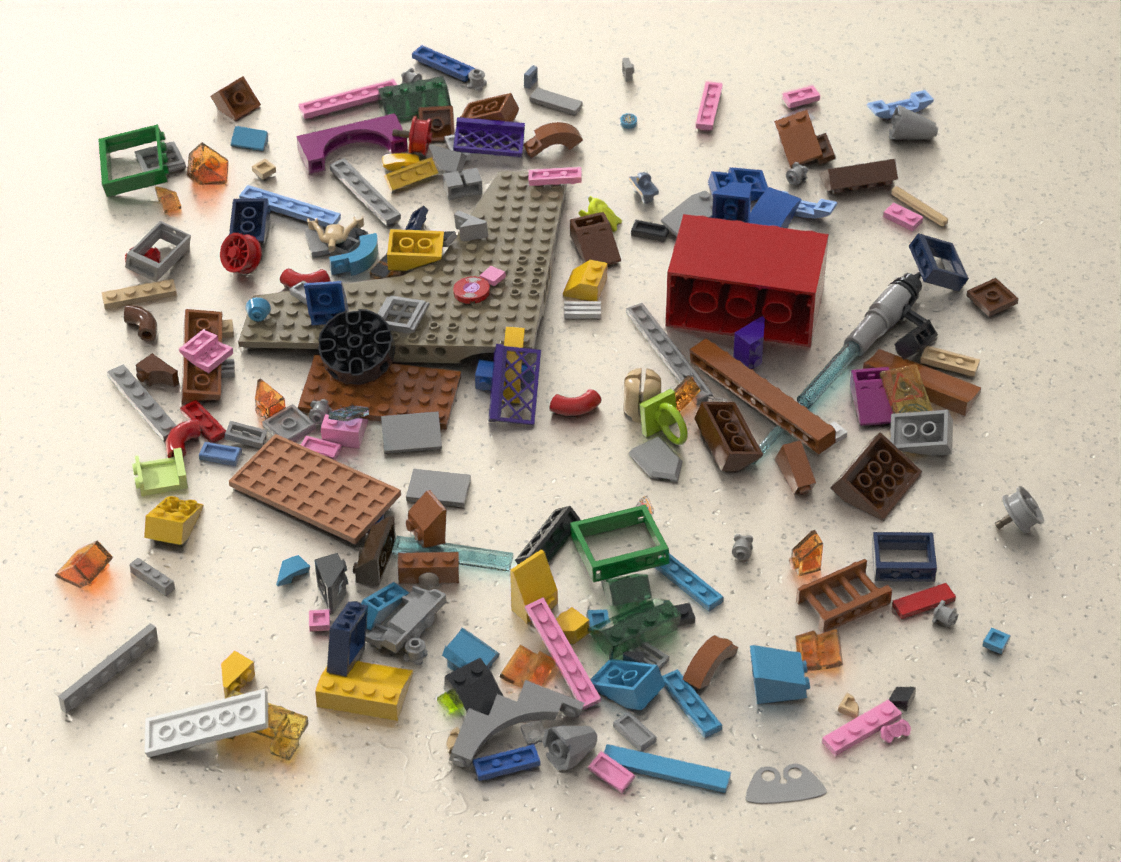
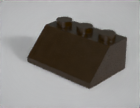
M389 516L374 524L370 533H366L365 545L363 548H360L359 560L353 566L356 583L380 586L396 545L394 516Z

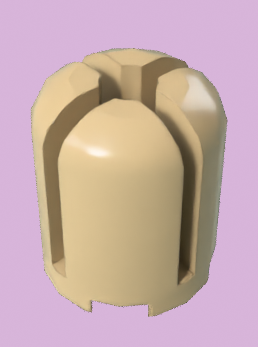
M635 368L630 371L624 379V414L626 413L632 417V421L641 423L640 404L661 393L660 376L654 370L646 368L644 391L642 392V368Z

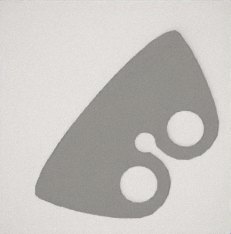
M790 764L784 768L783 776L787 780L785 784L779 782L781 776L777 769L766 766L761 767L754 774L748 786L746 801L753 803L797 801L821 796L827 790L821 781L803 765ZM791 768H798L801 770L802 775L799 778H792L789 776L788 771ZM769 770L775 774V778L772 781H765L762 779L761 774Z

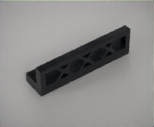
M566 506L555 509L515 559L516 563L520 564L541 549L544 551L549 562L570 536V523L581 520L573 508Z

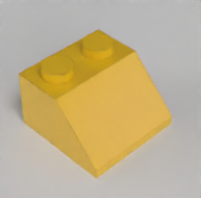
M589 260L573 269L563 291V296L586 301H598L607 281V263Z

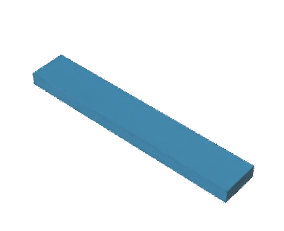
M607 744L604 750L606 755L630 772L726 793L731 778V772L614 745Z

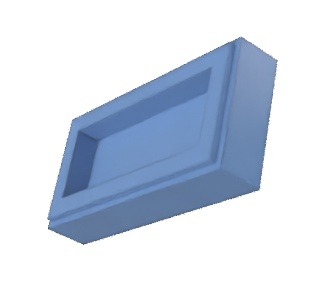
M204 442L199 453V460L236 466L242 454V448Z

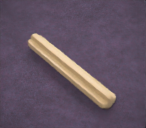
M895 186L892 189L891 194L941 227L948 224L949 219L902 188Z

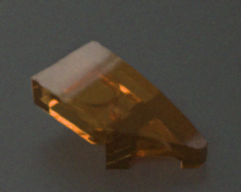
M158 186L155 187L157 198L161 202L164 213L181 209V203L175 191Z

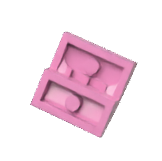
M202 330L180 347L179 352L198 368L210 373L233 354V348L218 342L217 335Z

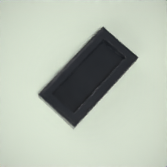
M635 220L631 229V236L665 242L670 230L665 225Z

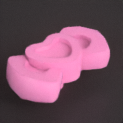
M904 719L893 725L883 726L880 731L881 738L885 742L891 743L894 737H900L901 735L909 736L911 726Z

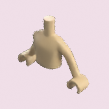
M354 216L353 222L345 230L342 225L332 224L328 225L325 233H323L318 224V218L314 221H310V218L307 219L308 228L316 230L321 242L329 244V251H334L336 244L346 241L354 227L362 228L365 225L363 216L360 219H356Z

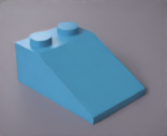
M609 659L590 679L598 693L625 708L636 710L644 709L665 686L658 665Z

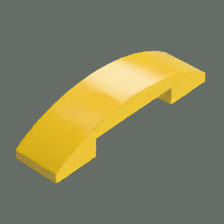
M506 327L504 346L523 348L525 328ZM507 351L506 358L512 364L519 357L515 352ZM522 360L513 366L519 374L522 373ZM511 368L505 372V378L509 382L517 377ZM518 379L511 385L519 393L521 391V380ZM510 387L503 391V396L507 401L516 395ZM517 397L510 403H520V399Z

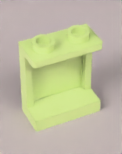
M181 448L173 449L174 457L140 462L139 455L135 456L136 463L132 464L134 475H138L134 479L136 489H140L141 496L188 489Z

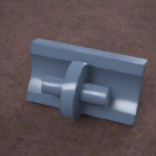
M640 172L638 176L629 177L633 190L641 196V200L644 203L652 202L654 196L659 194V190L651 181L649 173Z

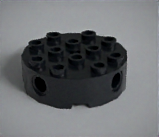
M368 309L338 313L327 321L319 334L318 349L325 370L334 379L345 384L362 385L374 381L387 372L394 361L396 346L389 324L379 314Z

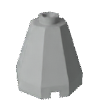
M590 726L551 727L545 730L543 746L544 748L548 747L549 750L546 753L547 759L557 770H568L575 767L597 743V733Z

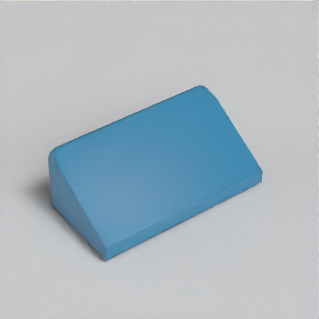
M235 126L231 146L264 151L269 141L268 131Z

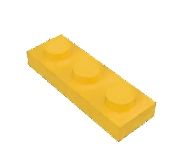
M431 157L385 174L384 177L391 192L437 175L438 170Z

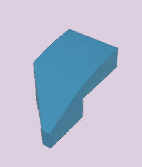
M299 555L283 560L276 585L289 584L294 576L309 573L310 565Z

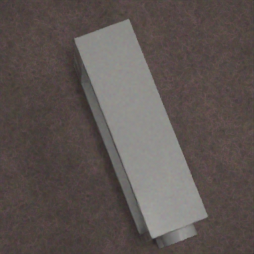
M160 221L127 253L125 268L157 282L189 250L191 235ZM159 239H162L177 247L160 264L143 256Z

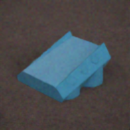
M461 627L459 633L447 647L445 646L442 656L447 659L448 668L455 671L478 658H481L489 669L500 653Z

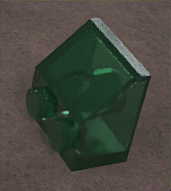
M635 573L601 581L608 604L615 606V609L625 608L627 603L635 602V605L647 603L646 599L652 598L648 574Z

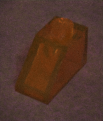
M261 378L257 380L255 411L259 417H263L266 420L286 408L285 397Z
M816 530L808 533L792 549L789 564L791 569L796 571L798 577L821 571L823 542Z

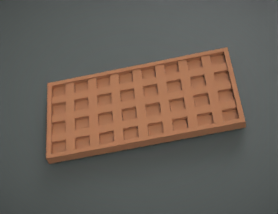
M277 434L228 481L230 487L354 544L367 533L401 496L400 489Z

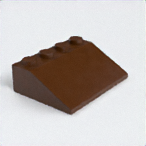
M879 432L867 443L830 489L844 502L883 520L922 471Z

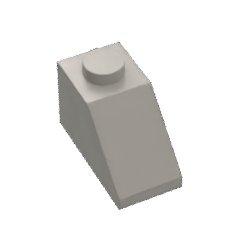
M430 144L429 148L440 169L444 170L445 173L455 171L462 173L467 155Z

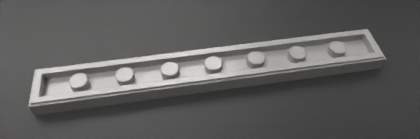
M639 303L626 308L627 315L694 403L698 405L701 402L712 400L713 393L645 305Z

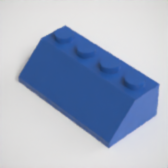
M732 182L714 191L712 218L730 221L739 220L749 223L752 184Z

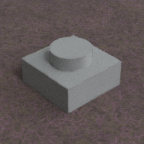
M629 57L622 58V73L625 82L632 81V74L635 73L634 64H631Z

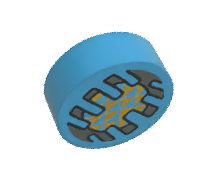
M631 113L623 114L620 118V125L626 129L636 127V115Z

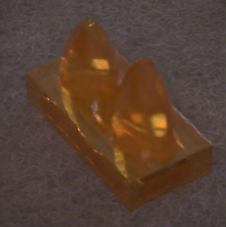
M687 376L673 390L676 398V409L681 412L701 391L691 376Z

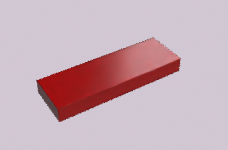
M197 400L180 408V412L188 420H198L200 433L210 443H216L225 438L226 429Z
M943 583L893 600L892 606L900 618L904 619L936 608L941 600L945 601V604L954 602L956 596L948 584Z

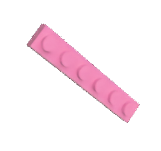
M392 79L300 103L299 110L304 119L398 95L400 94V88L395 80Z
M541 598L526 605L525 610L575 699L584 702L582 711L601 702L598 692L545 599Z

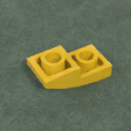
M396 153L382 156L383 168L389 171H396L401 169L402 166L406 167L420 162L419 156L415 154Z

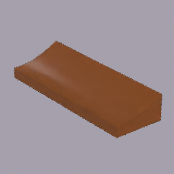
M185 309L183 345L202 330L217 335L218 342L222 343V312ZM183 356L181 404L190 403L194 400H220L222 363L208 373Z
M878 349L863 364V369L889 367L893 388L896 375L900 373L924 395L920 399L966 416L981 393V387L908 359L903 360L902 357ZM899 377L896 390L902 392L899 383L904 382L906 388V392L904 393H907L912 396L919 395L911 386H909L902 378Z

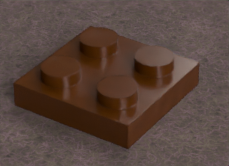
M997 278L967 290L966 294L988 317L1018 304L1019 300Z

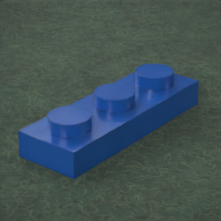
M534 744L473 759V767L479 781L540 766V758Z

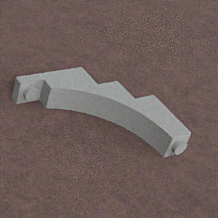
M525 680L518 701L497 694L489 716L470 708L468 709L449 761H452L458 767L465 766L469 768L478 750L486 741L501 730L530 720H555L559 711H562L566 716L579 718L584 702Z

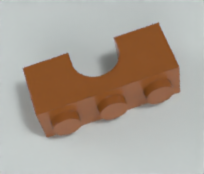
M459 552L398 553L399 584H419V577L424 573L437 575L439 583H459Z

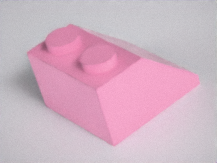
M325 414L321 426L322 440L342 444V447L360 449L368 419Z

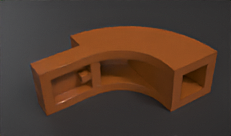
M553 122L536 128L534 130L536 135L523 145L528 155L533 158L547 147L556 144L564 145L571 150L581 143L583 138L579 130L573 125L564 122Z
M713 635L694 655L682 680L698 689L709 685L718 666L725 659L736 655L739 647L732 644L733 642L729 639Z

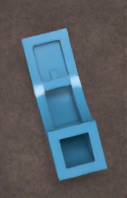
M377 233L359 236L360 245L356 250L329 257L331 274L350 272L351 276L369 269L378 257Z

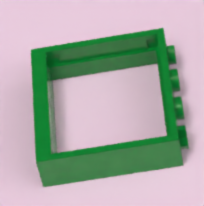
M159 124L98 139L101 181L107 197L168 182L167 175L170 172L166 164L169 163L165 153L167 152V146L164 141L166 136L165 132H161ZM157 141L158 169L112 180L110 153Z
M646 504L570 523L571 538L593 583L670 564L669 548ZM644 523L656 545L655 547L595 561L584 537Z

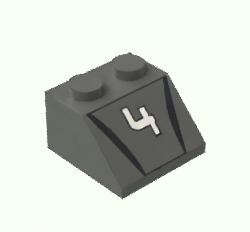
M338 553L314 559L317 587L330 614L336 611L345 597L346 585H348V578L345 573L347 571L346 562L344 559H340Z

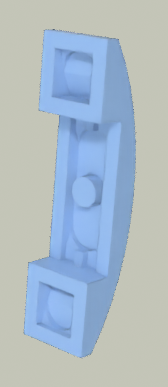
M926 90L911 93L910 99L885 104L883 100L867 103V107L875 116L892 118L894 110L898 105L916 113L933 103L934 99Z
M820 199L818 203L802 200L794 216L802 218L826 217L831 215L837 206V202Z

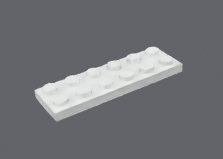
M265 689L146 718L145 754L147 757L157 756L268 728V693Z

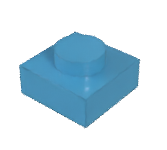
M607 609L587 610L586 617L589 619V632L610 630Z
M991 627L983 641L982 647L1002 654L1010 640V635Z

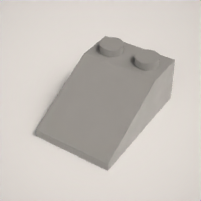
M706 190L691 195L663 217L661 223L677 236L683 214L703 215L712 218L713 196Z
M949 410L891 414L890 441L901 452L932 456L952 454L953 419Z

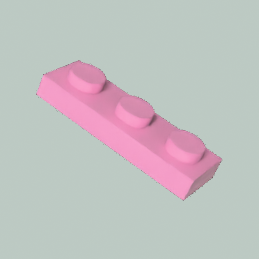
M581 167L529 170V186L582 183Z

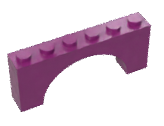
M395 113L296 136L297 150L309 174L326 171L325 161L334 150L353 143H373L386 148L391 154L408 151V139L392 136L393 129L403 130Z

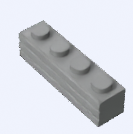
M137 557L129 564L130 573L165 596L175 590L172 579Z

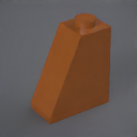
M801 440L782 445L775 457V461L794 494L801 493L802 495L811 492L816 481Z

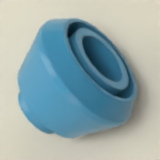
M256 297L246 303L245 309L250 319L262 321L269 315L271 306L267 300Z

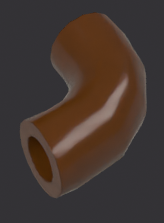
M126 305L124 309V322L135 324L139 327L138 336L140 339L147 342L155 340L157 321L152 313L142 307Z

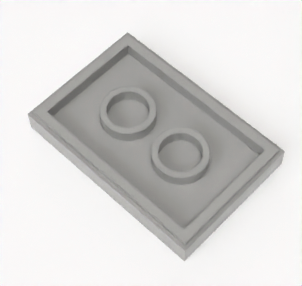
M439 412L381 416L384 454L442 449Z
M413 469L406 501L417 502L426 491L431 490L442 505L464 508L471 475Z

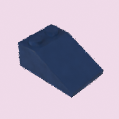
M268 198L233 199L229 235L232 233L252 235L259 243H265L271 212Z

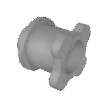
M410 67L401 74L402 86L409 85L411 89H417L422 85V75L419 73L415 74L413 68Z
M473 69L469 72L470 82L467 83V87L481 91L483 86L487 85V81L484 80L485 72L480 69Z
M795 162L793 164L794 168L786 172L787 181L792 185H798L801 180L805 181L808 172L806 166Z
M326 399L312 401L310 404L313 409L309 412V418L314 423L322 424L325 414L332 413V408L329 407Z
M734 535L735 543L732 548V555L739 560H746L751 557L753 537L750 535Z
M941 600L933 612L932 622L936 624L937 621L945 623L946 627H949L951 624L954 625L958 619L957 609L944 606L945 601Z
M411 638L406 641L405 650L407 653L404 654V660L406 662H413L415 665H421L423 658L428 655L425 649V642L420 638Z

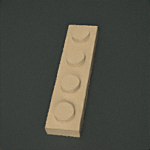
M169 279L101 292L104 308L110 309L177 296L174 280Z

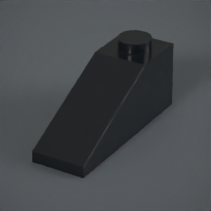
M928 319L900 338L894 344L895 350L905 360L923 350L938 333Z

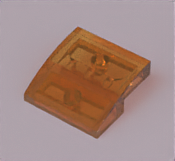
M837 629L818 635L813 630L795 636L797 652L801 653L802 661H806L807 670H823L843 665L840 634Z
M520 644L499 677L523 688L525 680L542 686L556 663L552 657L542 651L536 654Z

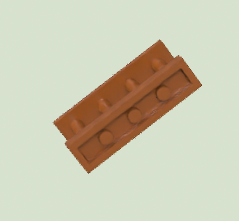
M866 559L853 562L847 567L797 588L796 602L800 604L808 600L820 615L818 629L822 634L891 604L892 589L888 585L882 588L876 587L866 575ZM859 578L871 593L861 596L851 585L850 581ZM842 585L853 598V601L843 603L832 589ZM825 593L837 608L827 611L817 600L816 596Z

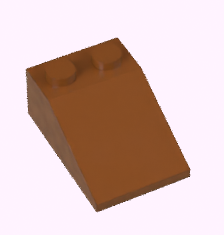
M507 93L468 103L460 118L513 122L520 108L512 93Z
M807 110L774 121L790 168H793L795 162L802 165L823 157Z

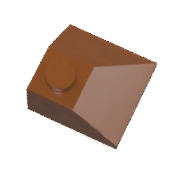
M244 76L210 95L217 109L234 121L261 105Z

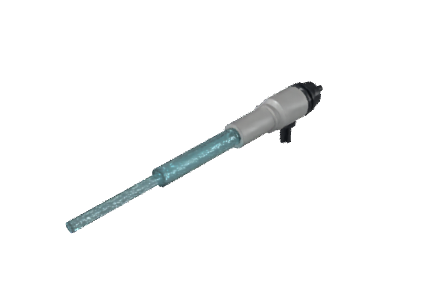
M917 272L915 275L905 273L902 277L895 278L871 304L865 314V318L844 340V346L797 397V402L800 405L810 409L856 357L862 356L877 338L882 337L899 320L905 321L908 319L917 326L927 320L912 310L914 303L919 298V292L922 290L920 272ZM777 425L760 443L759 448L763 454L785 431L783 428Z

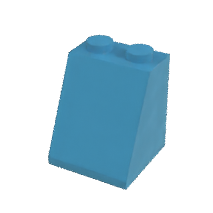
M750 645L757 704L807 698L810 682L809 677L804 676V673H808L806 661H802L800 652Z

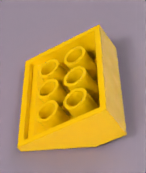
M357 661L349 674L342 676L327 673L326 667L319 678L315 690L316 706L398 721L413 676V670Z

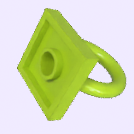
M671 388L640 404L642 434L645 437H649L662 430L664 435L673 444L683 445L687 441V426L682 415L676 409L675 392ZM677 422L680 437L672 433L669 428L670 425Z

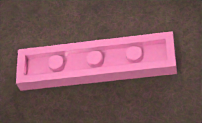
M706 81L696 120V129L713 130L723 83Z
M888 699L822 738V743L834 756H837L877 733L883 726H888L901 719L902 713Z

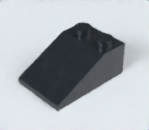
M481 658L445 675L444 690L464 718L469 708L489 716L497 694L503 696L493 674Z

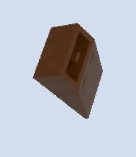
M604 212L570 219V237L584 263L589 260L605 262L607 265L621 262L610 223Z

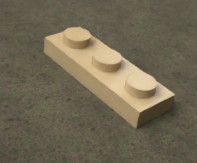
M926 346L920 363L975 377L980 365V359Z

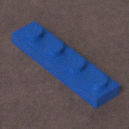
M424 45L419 46L412 52V59L465 82L469 79V72L475 69Z

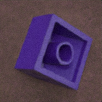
M763 316L738 330L734 335L733 357L741 361L749 369L758 367L762 363L765 321Z

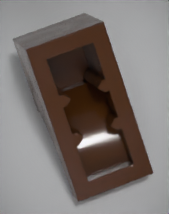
M153 353L135 365L137 379L149 387L155 384H165L175 388L179 385L178 371Z

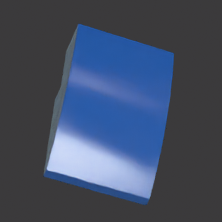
M730 167L728 173L711 171L708 179L712 196L714 191L732 182L752 184L751 201L760 199L768 189L763 171L757 169Z
M769 187L750 212L749 223L788 228L802 199Z
M342 281L304 283L308 314L310 315L312 325L326 324L327 321L338 313L349 312Z

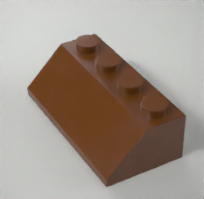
M895 159L832 168L819 172L826 191H832L833 194L841 193L846 188H849V191L859 190L860 186L865 185L866 188L877 187V183H883V186L892 185L893 181L898 180Z
M701 402L694 420L721 471H739L763 456L735 402Z

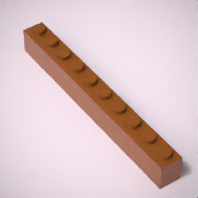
M706 338L689 349L690 361L694 366L799 441L801 440L802 443L816 453L820 454L836 443V431L832 425L827 424L818 415L813 414L805 406L800 405L792 397L783 393L778 387L773 386L767 379L762 378L754 370L749 369L741 361L736 360L728 352L719 348L717 344L712 343Z

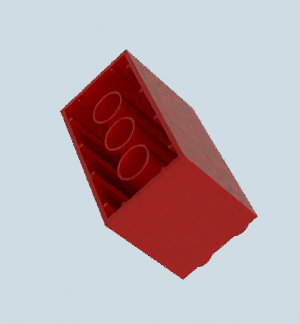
M683 214L667 271L665 326L734 336L735 332L763 316L765 318L764 341L811 348L824 290L829 234L781 228L774 225L766 226L745 223L739 220L730 221L709 218L703 215Z

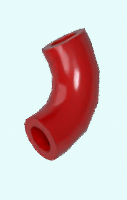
M288 268L280 276V283L288 288L302 281L307 283L331 282L328 273L324 269L310 274H302Z
M588 389L578 397H565L556 394L550 402L549 409L551 412L563 416H580L595 409L602 399L600 394L593 389Z
M197 419L179 423L170 431L165 441L168 458L174 457L173 449L181 448L182 456L184 457L186 455L185 443L190 439L200 437V426Z

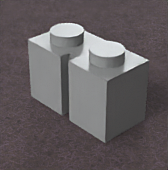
M477 168L462 170V173L455 171L443 174V185L448 200L482 194V179Z

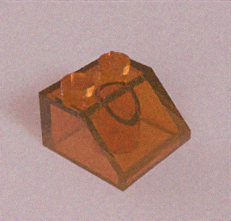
M201 142L188 155L187 176L200 185L226 184L229 160Z
M96 540L77 549L56 572L55 576L79 588L86 585L90 587L98 580V574L103 573L110 567L108 563L114 557Z

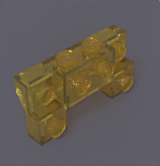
M233 690L228 698L242 695L243 693ZM268 703V728L253 732L273 739L270 745V753L290 761L299 747L300 737L309 725L308 716L288 710L283 706ZM236 736L229 737L228 739L234 740Z

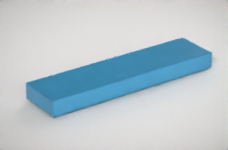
M670 553V564L655 567V569L710 612L724 602V597Z
M678 669L662 676L665 683L664 688L704 738L722 730L723 725L692 686L682 680L683 675Z

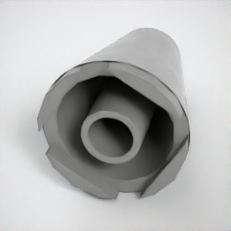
M898 105L895 108L891 120L892 129H889L890 139L932 140L933 137L937 136L938 127L935 122L903 106Z

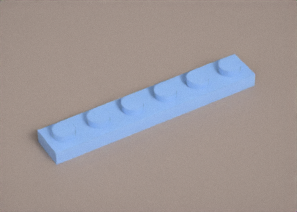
M247 185L239 195V199L268 198L270 210L307 221L308 218H310V221L318 218V224L323 227L337 224L341 220V213Z

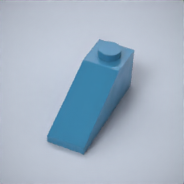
M393 582L363 599L361 604L368 605L367 629L375 628L376 623L381 624L402 603V597L407 596L409 592Z

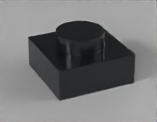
M690 602L670 606V614L675 627L695 623V615Z

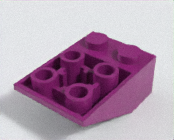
M889 367L851 370L850 390L860 426L891 424V414H897L896 403H890L893 382Z

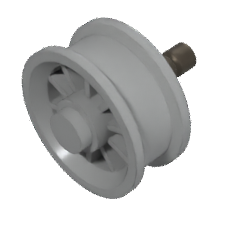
M1019 486L1012 495L1002 497L1008 515L995 522L998 529L1014 521L1021 531L1028 533L1030 532V527L1037 523L1040 525L1044 523V517L1037 502L1024 487Z

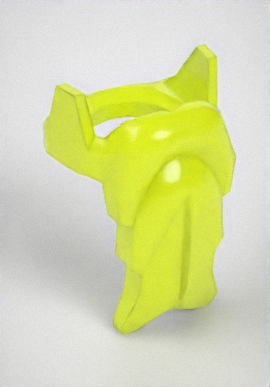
M592 196L588 197L590 203L588 212L580 210L578 212L580 217L604 212L612 231L616 232L617 224H621L622 220L616 216L603 200L593 198Z

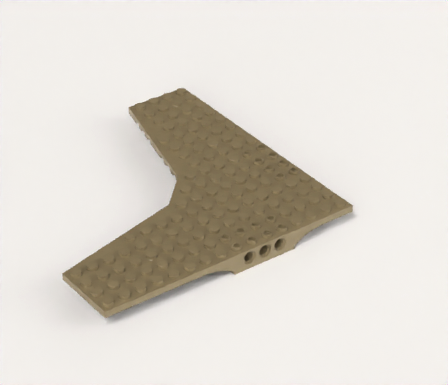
M499 171L470 214L487 221L488 237L461 241L459 231L457 238L450 244L444 255H442L441 260L422 265L403 276L343 284L349 312L358 311V309H368L378 313L386 298L390 296L429 302V307L415 332L391 331L396 346L393 362L460 363L462 359L468 356L495 352L496 344H504L506 327L525 328L523 348L534 349L539 322L541 318H544L552 278L555 241L567 184L529 186V172ZM490 266L505 272L506 277L496 286L490 285V294L485 300L479 303L473 301L470 304H465L455 299L453 287L462 278L470 276L480 277ZM290 291L253 296V298L259 297L267 300L271 306V311L262 321H253L247 314L238 340L239 347L318 349L319 334L325 324H311L306 304L291 295ZM394 305L391 310L401 311L403 306ZM407 307L404 312L414 313L416 308ZM387 316L385 321L394 322L397 317ZM401 317L398 323L407 324L410 319Z

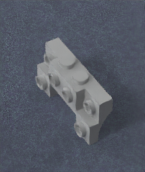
M414 585L412 591L407 596L402 597V603L406 605L389 621V628L376 623L375 628L369 634H366V642L378 649L384 646L397 653L407 640L420 638L422 632L434 623V615L446 603V594L437 589L425 590Z

